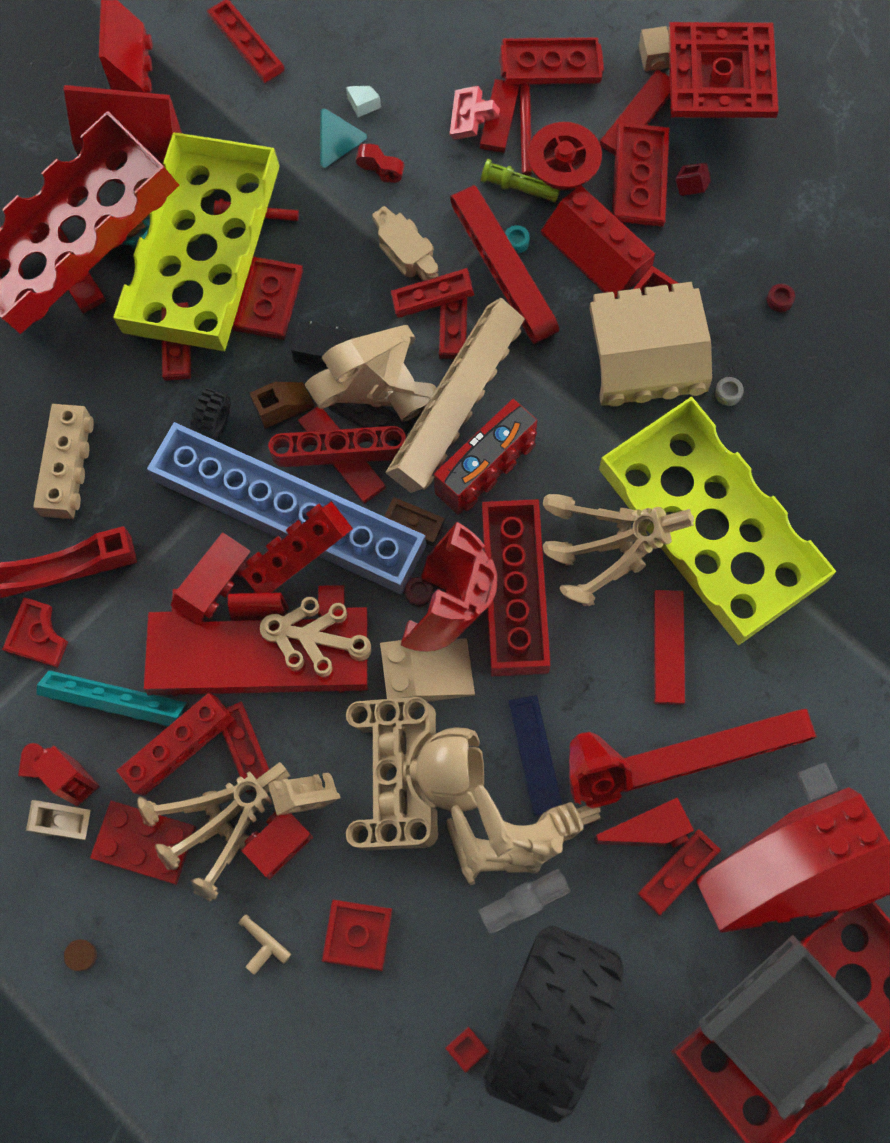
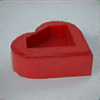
M30 743L23 748L18 773L19 777L40 779L30 766L36 762L35 757L44 750L41 745Z

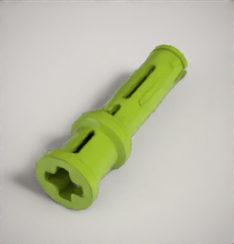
M490 159L486 160L481 175V182L485 183L488 181L501 185V189L504 190L510 187L556 203L560 190L549 187L542 180L515 172L512 166L506 168L492 163Z

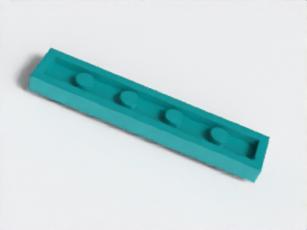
M50 670L37 684V695L73 703L81 707L95 708L107 713L129 716L136 720H146L162 726H170L186 712L187 702L157 695H147L144 692Z

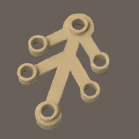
M313 597L303 599L299 608L285 616L279 614L266 616L260 624L262 637L268 642H276L285 656L287 667L291 670L301 669L304 659L299 651L293 649L288 638L297 639L301 642L314 663L316 674L321 677H326L332 672V664L327 657H323L316 644L347 650L350 657L356 661H363L371 654V643L363 635H356L350 639L320 632L334 623L345 621L347 610L341 603L333 604L329 609V613L302 628L292 625L306 616L312 617L319 612L318 601ZM313 603L315 608L313 610H306V605ZM337 609L343 611V614L339 617L333 615ZM272 624L280 625L276 631L269 629ZM357 642H362L364 647L357 650L354 648V645ZM292 657L300 658L297 664L289 663ZM321 663L328 664V668L324 671L319 670L318 666Z

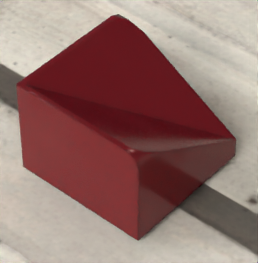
M707 163L682 166L676 177L678 191L682 196L704 193L711 181Z

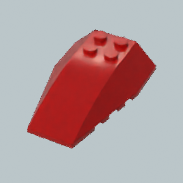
M848 787L793 810L698 877L696 883L720 933L760 927L762 923L777 921L778 923L789 922L790 918L809 915V918L823 916L822 913L837 910L838 913L849 912L890 895V841L862 795Z

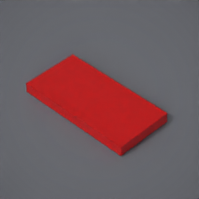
M618 122L612 214L621 222L664 226L666 218L669 128Z

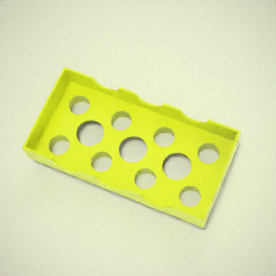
M173 132L163 165L180 186L167 197L162 207L150 213L148 233L144 239L139 237L133 255L135 259L133 280L129 286L124 284L113 318L124 334L225 351L280 166L274 148ZM198 175L209 176L208 180L201 185L190 184L192 179ZM247 183H257L259 185L254 192H240L241 187ZM215 189L226 191L231 196V205L227 211L220 215H209L202 210V198L211 195ZM182 220H195L194 225L190 229H176ZM242 227L245 229L244 234L239 238L230 239L226 237L228 231L232 228ZM203 234L212 236L217 241V251L210 259L196 261L188 256V243L197 240ZM171 264L181 266L179 272L173 276L162 275L163 270ZM220 273L232 275L226 284L215 285L212 283L214 277ZM186 281H195L203 288L201 301L190 308L177 306L172 299L173 290L185 284ZM161 307L167 310L166 316L161 322L147 321L150 314L161 310ZM207 319L218 321L217 326L210 332L198 330L199 325Z
M690 397L601 458L599 471L632 510L639 509L642 511L655 507H661L665 513L691 510V515L694 516V526L670 532L672 542L670 544H663L661 549L739 646L827 583L837 571L811 540L806 541L794 531L788 520V512L774 495L770 497L760 490L752 477L751 467L738 452L732 453L722 444L716 432V425L693 397ZM675 440H683L691 446L692 453L687 456L676 455L671 450L670 443ZM673 466L687 469L694 479L693 489L687 495L680 497L668 494L661 485V475L666 469ZM631 470H640L647 475L649 482L644 486H633L627 481L626 474ZM709 482H718L724 486L726 496L721 499L712 498L706 493L704 485ZM715 509L726 516L729 529L724 537L718 540H709L698 533L695 521L702 511ZM653 522L646 528L650 535L654 531ZM745 524L754 525L761 532V540L758 542L746 541L740 534V527ZM741 553H752L762 560L765 569L762 579L754 584H743L736 580L731 572V562L735 556ZM701 555L712 557L717 563V571L711 574L699 571L695 565V558ZM779 568L792 570L797 577V584L791 587L780 584L775 576L776 570ZM736 599L747 601L752 606L753 615L747 619L735 616L731 610V602Z

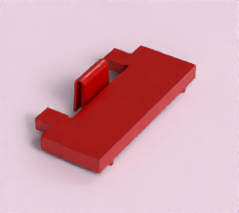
M344 585L318 586L319 618L329 613L330 607L335 603H341L345 606ZM173 589L172 599L177 589ZM282 593L228 594V608L231 621H211L197 624L173 607L171 612H148L144 690L147 695L178 696L182 694L319 691H339V693H344V691L368 690V658L363 661H356L350 657L347 650L316 644L323 657H327L332 664V672L326 677H321L316 674L314 663L301 642L297 639L288 638L293 649L302 654L304 664L299 670H291L287 667L285 656L276 642H268L262 637L260 632V624L266 616L271 614L285 616L287 614L285 610H289V606ZM367 607L346 608L347 618L345 621L334 623L320 631L350 639L356 635H363L368 638ZM337 609L333 615L339 617L343 614V611ZM301 619L292 626L302 628L316 619ZM272 624L269 629L276 631L280 625ZM357 642L354 645V648L357 650L364 647L362 642ZM292 657L289 663L297 664L300 658ZM321 663L318 666V669L321 671L328 668L326 663Z

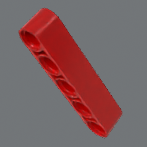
M397 426L280 433L270 439L268 447L273 462L280 467L385 461L394 459L406 436L405 432ZM390 440L400 441V444L394 447L389 446L387 443ZM363 442L372 443V446L369 448L360 447V444ZM338 443L345 445L341 450L332 449L333 445ZM309 445H314L317 447L312 452L304 451V449ZM281 447L289 448V450L286 453H276V451Z

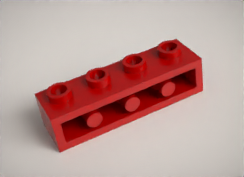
M332 501L324 507L320 503L306 513L309 518L303 524L300 520H297L285 530L289 534L284 539L277 536L266 545L269 551L264 555L258 551L246 561L249 566L241 574L256 593L273 592L353 529Z

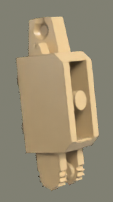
M385 206L372 214L373 221L379 229L380 248L405 277H414L417 274L424 281L439 277L437 273L438 265L433 259V245L426 237L422 238L416 225L411 219L406 220L401 213L395 215Z

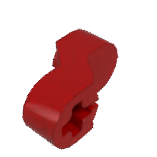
M362 144L358 147L356 164L359 167L376 171L382 182L397 183L402 180L404 162L396 157L385 156L378 145Z

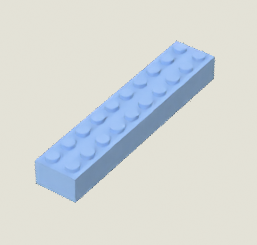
M175 422L172 424L147 468L154 482L274 537L280 536L281 539L289 535L285 530L297 520H300L302 524L309 518L306 513L320 503L324 507L332 501L353 529L318 557L401 595L426 548V536Z

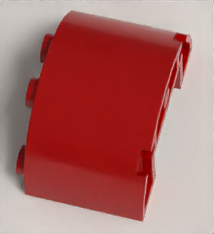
M458 522L454 524L427 555L420 577L444 589L445 592L439 589L436 590L432 595L427 614L419 623L411 620L407 622L400 646L423 652L436 651L447 647L488 608L495 597L497 572L493 559H488L483 550L485 545L471 530Z

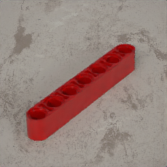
M472 185L451 195L450 202L454 212L509 305L525 318L521 325L533 343H537L558 333L559 325L554 314L478 188Z
M801 709L624 758L632 771V787L628 791L813 740L817 736L807 709Z

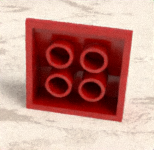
M101 0L99 59L110 88L112 90L151 93V80L148 77V72L152 71V61L149 56V50L153 49L151 34H147L144 23L118 0Z

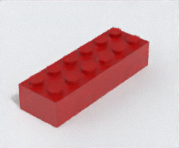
M539 499L482 502L484 552L488 559H493L497 572L496 594L492 603L487 608L491 676L549 674L551 665Z

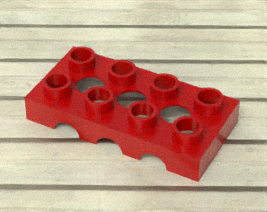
M108 111L80 136L83 141V147L75 159L62 162L56 158L41 172L44 184L38 194L30 198H22L17 195L2 209L5 221L0 228V277L7 269L10 268V271L4 278L0 279V317L20 334L33 322L42 319L52 304L73 285L80 283L98 261L112 248L121 245L128 233L151 212L162 207L167 197L180 186L168 170ZM126 161L125 165L122 168L116 170L117 166L120 163ZM110 181L125 184V193L120 201L112 206L101 205V199L98 194L105 184ZM88 196L87 200L77 207L78 203ZM76 217L79 220H85V231L78 240L71 243L62 242L60 228L68 219ZM49 232L47 238L39 243L40 238ZM35 253L45 256L47 263L44 271L34 279H23L24 271L21 267L23 261Z
M875 901L849 912L838 913V910L835 911L800 941L834 979L837 971L846 964H856L866 970L871 980V989L865 999L856 1003L876 1023L881 1032L877 1035V1040L872 1046L867 1049L862 1048L853 1057L849 1067L843 1071L838 1070L829 1078L828 1085L822 1091L814 1092L808 1097L803 1108L798 1113L790 1114L783 1119L772 1102L744 1075L743 1071L726 1053L724 1066L716 1072L708 1071L701 1062V1052L706 1045L716 1042L714 1040L711 1041L702 1032L701 1027H698L670 1051L741 1143H784L795 1133L797 1126L815 1110L826 1106L844 1090L845 1084L856 1073L866 1066L874 1064L890 1050V1000L886 997L883 989L886 978L890 976V919ZM847 925H853L862 932L864 942L861 949L857 952L848 950L842 943L841 933ZM751 1096L761 1097L767 1106L765 1119L756 1125L748 1123L743 1115L744 1102Z

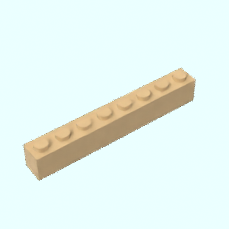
M502 298L487 305L385 472L410 493L421 489L425 490L434 479L433 472L447 457V454H445L446 450L458 439L460 435L458 430L472 415L471 408L474 403H477L485 393L483 388L497 373L496 366L508 355V346L521 333L520 326L525 318Z

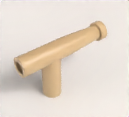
M247 914L244 915L238 924L244 926L263 945L246 965V968L255 975L272 954L284 964L292 954L265 930L250 920Z

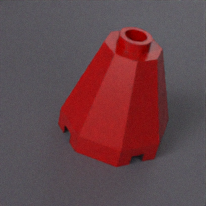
M584 732L578 734L570 742V786L575 803L581 804V801H583L589 808H598L617 802L622 797L620 792L624 788L628 791L632 787V771L628 762L599 735L592 732Z

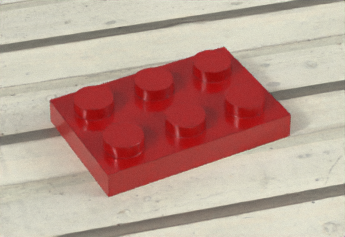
M110 801L90 858L177 885L189 849L177 856L180 859V863L176 870H167L157 856L158 853L155 845L161 844L173 847L195 833L197 827L158 815L159 821L155 823L154 827L148 826V824L145 825L143 823V818L138 808Z

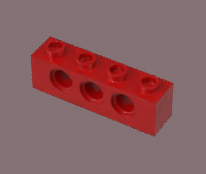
M208 693L116 771L134 794L145 796L231 724L235 718L218 697Z

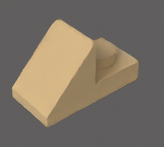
M32 800L26 831L41 836H58L85 840L91 810Z

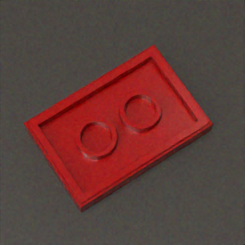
M253 257L232 326L233 331L285 340L303 274V266Z

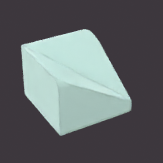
M350 86L346 88L347 98L358 117L381 108L380 97L371 86Z

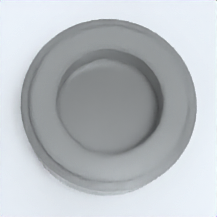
M725 377L718 382L715 388V397L723 405H735L743 395V385L736 378Z

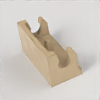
M323 773L325 788H323L318 774L310 777L270 782L268 786L277 816L323 808L340 799V794L336 791L332 776L329 773Z

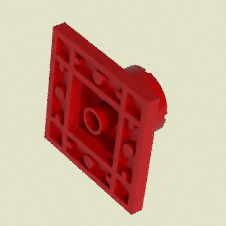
M669 23L671 117L777 118L779 110L773 23Z

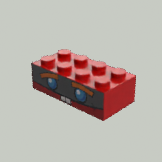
M512 399L434 473L435 494L457 515L464 510L469 511L478 501L477 497L483 491L489 492L496 485L497 478L503 472L507 474L514 468L517 463L515 460L522 454L527 455L535 447L538 420L515 399Z

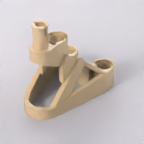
M408 325L350 339L332 347L322 356L328 369L312 376L305 383L306 388L320 409L335 403L370 404L374 407H381V405L390 406L395 409L402 422L421 415L437 389L435 385L430 383L414 382L412 375L403 363L407 349L416 339Z

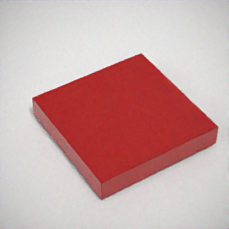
M332 899L322 962L383 971L393 909Z

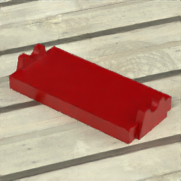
M598 37L503 38L499 64L501 65L500 75L501 78H505V85L601 83L604 64L602 47L598 42Z

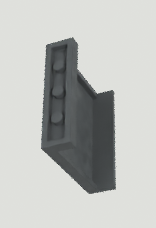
M794 935L698 1021L702 1032L711 1041L714 1040L772 1102L783 1119L790 1114L798 1113L803 1108L808 1097L814 1092L822 1091L828 1085L829 1078L838 1070L843 1071L849 1067L853 1057L862 1048L867 1049L872 1046L877 1040V1035L881 1032L869 1015Z

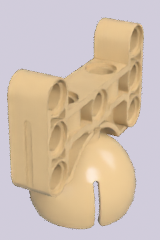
M420 697L357 701L348 707L346 711L348 723L362 732H373V819L357 820L348 826L346 838L350 845L367 851L431 847L438 839L436 807L451 811L453 806L458 805L462 812L478 807L474 789L479 785L484 787V762L482 751L476 748L479 746L480 740L475 731L454 727L436 733L435 709ZM419 707H424V715L420 719H415V711ZM391 709H396L394 719L387 722V713ZM367 711V719L359 724V715ZM396 767L397 773L395 778L388 781V770ZM421 825H425L427 833L423 839L418 840L416 838V831ZM396 827L397 836L393 841L389 842L387 833L390 828ZM364 828H367L368 838L363 843H360L359 833Z

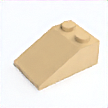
M456 639L443 649L429 652L415 651L400 646L402 640L380 643L387 699L420 697L426 702L475 696L467 639Z

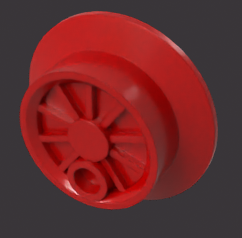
M556 122L543 127L533 136L528 147V162L533 173L546 185L558 190H570L589 181L597 173L602 160V149L596 136L584 126L572 122Z

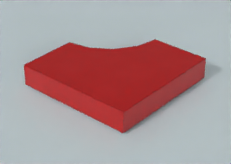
M24 597L2 650L6 653L58 669L68 641L58 636L53 630L51 623L53 608L48 604Z

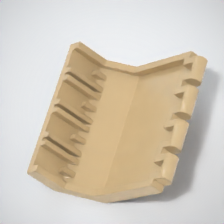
M692 282L672 284V292H669L667 285L646 287L645 295L643 296L640 288L618 291V299L614 298L613 292L593 295L594 302H590V313L600 358L601 389L599 397L601 406H619L633 401L644 403L656 398L673 399L679 395L686 394L697 396L709 391L712 381L711 338L699 288L693 289Z

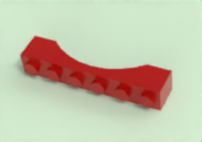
M122 526L96 533L72 547L31 559L0 562V598L137 563L132 537L126 528Z

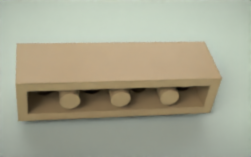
M52 404L33 506L41 517L74 519L75 510L80 508L79 487L85 480L83 463L84 458H88L89 455L88 434L92 433L94 426L93 417L90 416L85 406Z

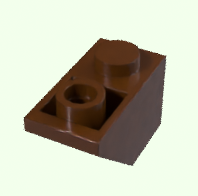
M273 382L250 392L254 408L265 429L315 407L303 382Z

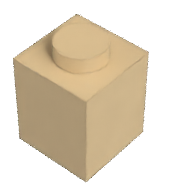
M667 26L641 30L639 50L644 71L669 68Z

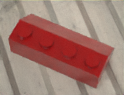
M582 185L578 186L559 203L541 230V234L604 293L613 292L615 299H618V291L630 289L653 266L655 253Z

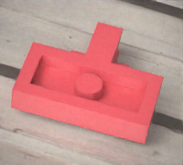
M479 86L455 90L450 136L454 140L477 136L478 124L484 123V120L489 121L499 117L500 108L494 100H482V90Z

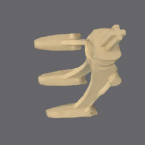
M548 494L543 500L544 508L562 519L568 520L570 517L572 518L573 513L597 517L598 520L617 523V528H619L617 535L573 546L568 542L546 541L543 544L544 553L548 557L566 564V566L574 565L573 562L576 561L575 555L593 551L604 552L620 548V552L624 553L617 562L589 583L577 586L561 585L560 591L566 598L582 603L583 606L595 605V597L592 593L610 581H616L631 570L634 573L641 571L646 566L641 558L647 553H651L653 548L657 549L661 548L663 544H670L672 542L670 532L694 526V516L691 515L690 509L666 515L661 507L647 508L642 511L639 509L620 508L619 512L601 508L598 510L575 506V501L572 497L560 494ZM651 522H653L654 531L651 535L648 536L646 533V528Z
M281 762L257 780L249 771L247 778L239 777L236 779L238 783L236 786L228 783L225 785L227 789L218 792H205L201 797L156 805V803L147 801L142 797L138 798L139 812L143 818V823L145 825L148 824V826L154 827L156 825L155 823L159 821L158 815L183 811L191 813L205 810L206 815L210 816V822L173 847L161 844L155 845L158 853L157 856L167 870H176L180 863V859L177 856L199 842L202 844L217 833L221 837H226L225 841L228 843L205 879L197 878L192 880L195 894L208 901L217 898L218 888L214 886V883L226 864H230L239 848L243 849L246 846L244 842L249 836L245 832L250 822L254 823L257 820L254 813L256 811L263 813L265 811L263 806L266 803L268 805L273 803L267 795L270 792L268 784L272 781H281L290 777V774ZM247 790L257 792L256 799L251 803L241 801L242 794ZM235 799L221 812L219 804ZM243 810L236 827L233 828L229 821Z
M479 785L474 789L475 800L489 840L475 838L458 805L451 808L452 818L447 819L446 822L462 873L468 883L474 885L476 884L474 879L478 873L484 871H507V873L539 872L542 864L562 852L564 841L573 839L583 830L584 825L600 820L599 813L601 810L599 807L592 809L587 806L576 809L573 803L569 802L549 809L540 816L536 824L528 826L513 825L503 821L489 793L483 785Z

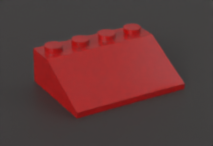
M64 85L71 139L77 155L80 154L83 147V141L80 136L107 111L162 165L173 132L182 133L170 95Z

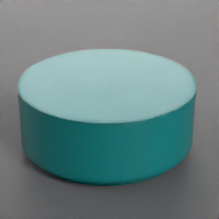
M515 225L505 231V235L516 253H522L528 248L530 234L526 228Z

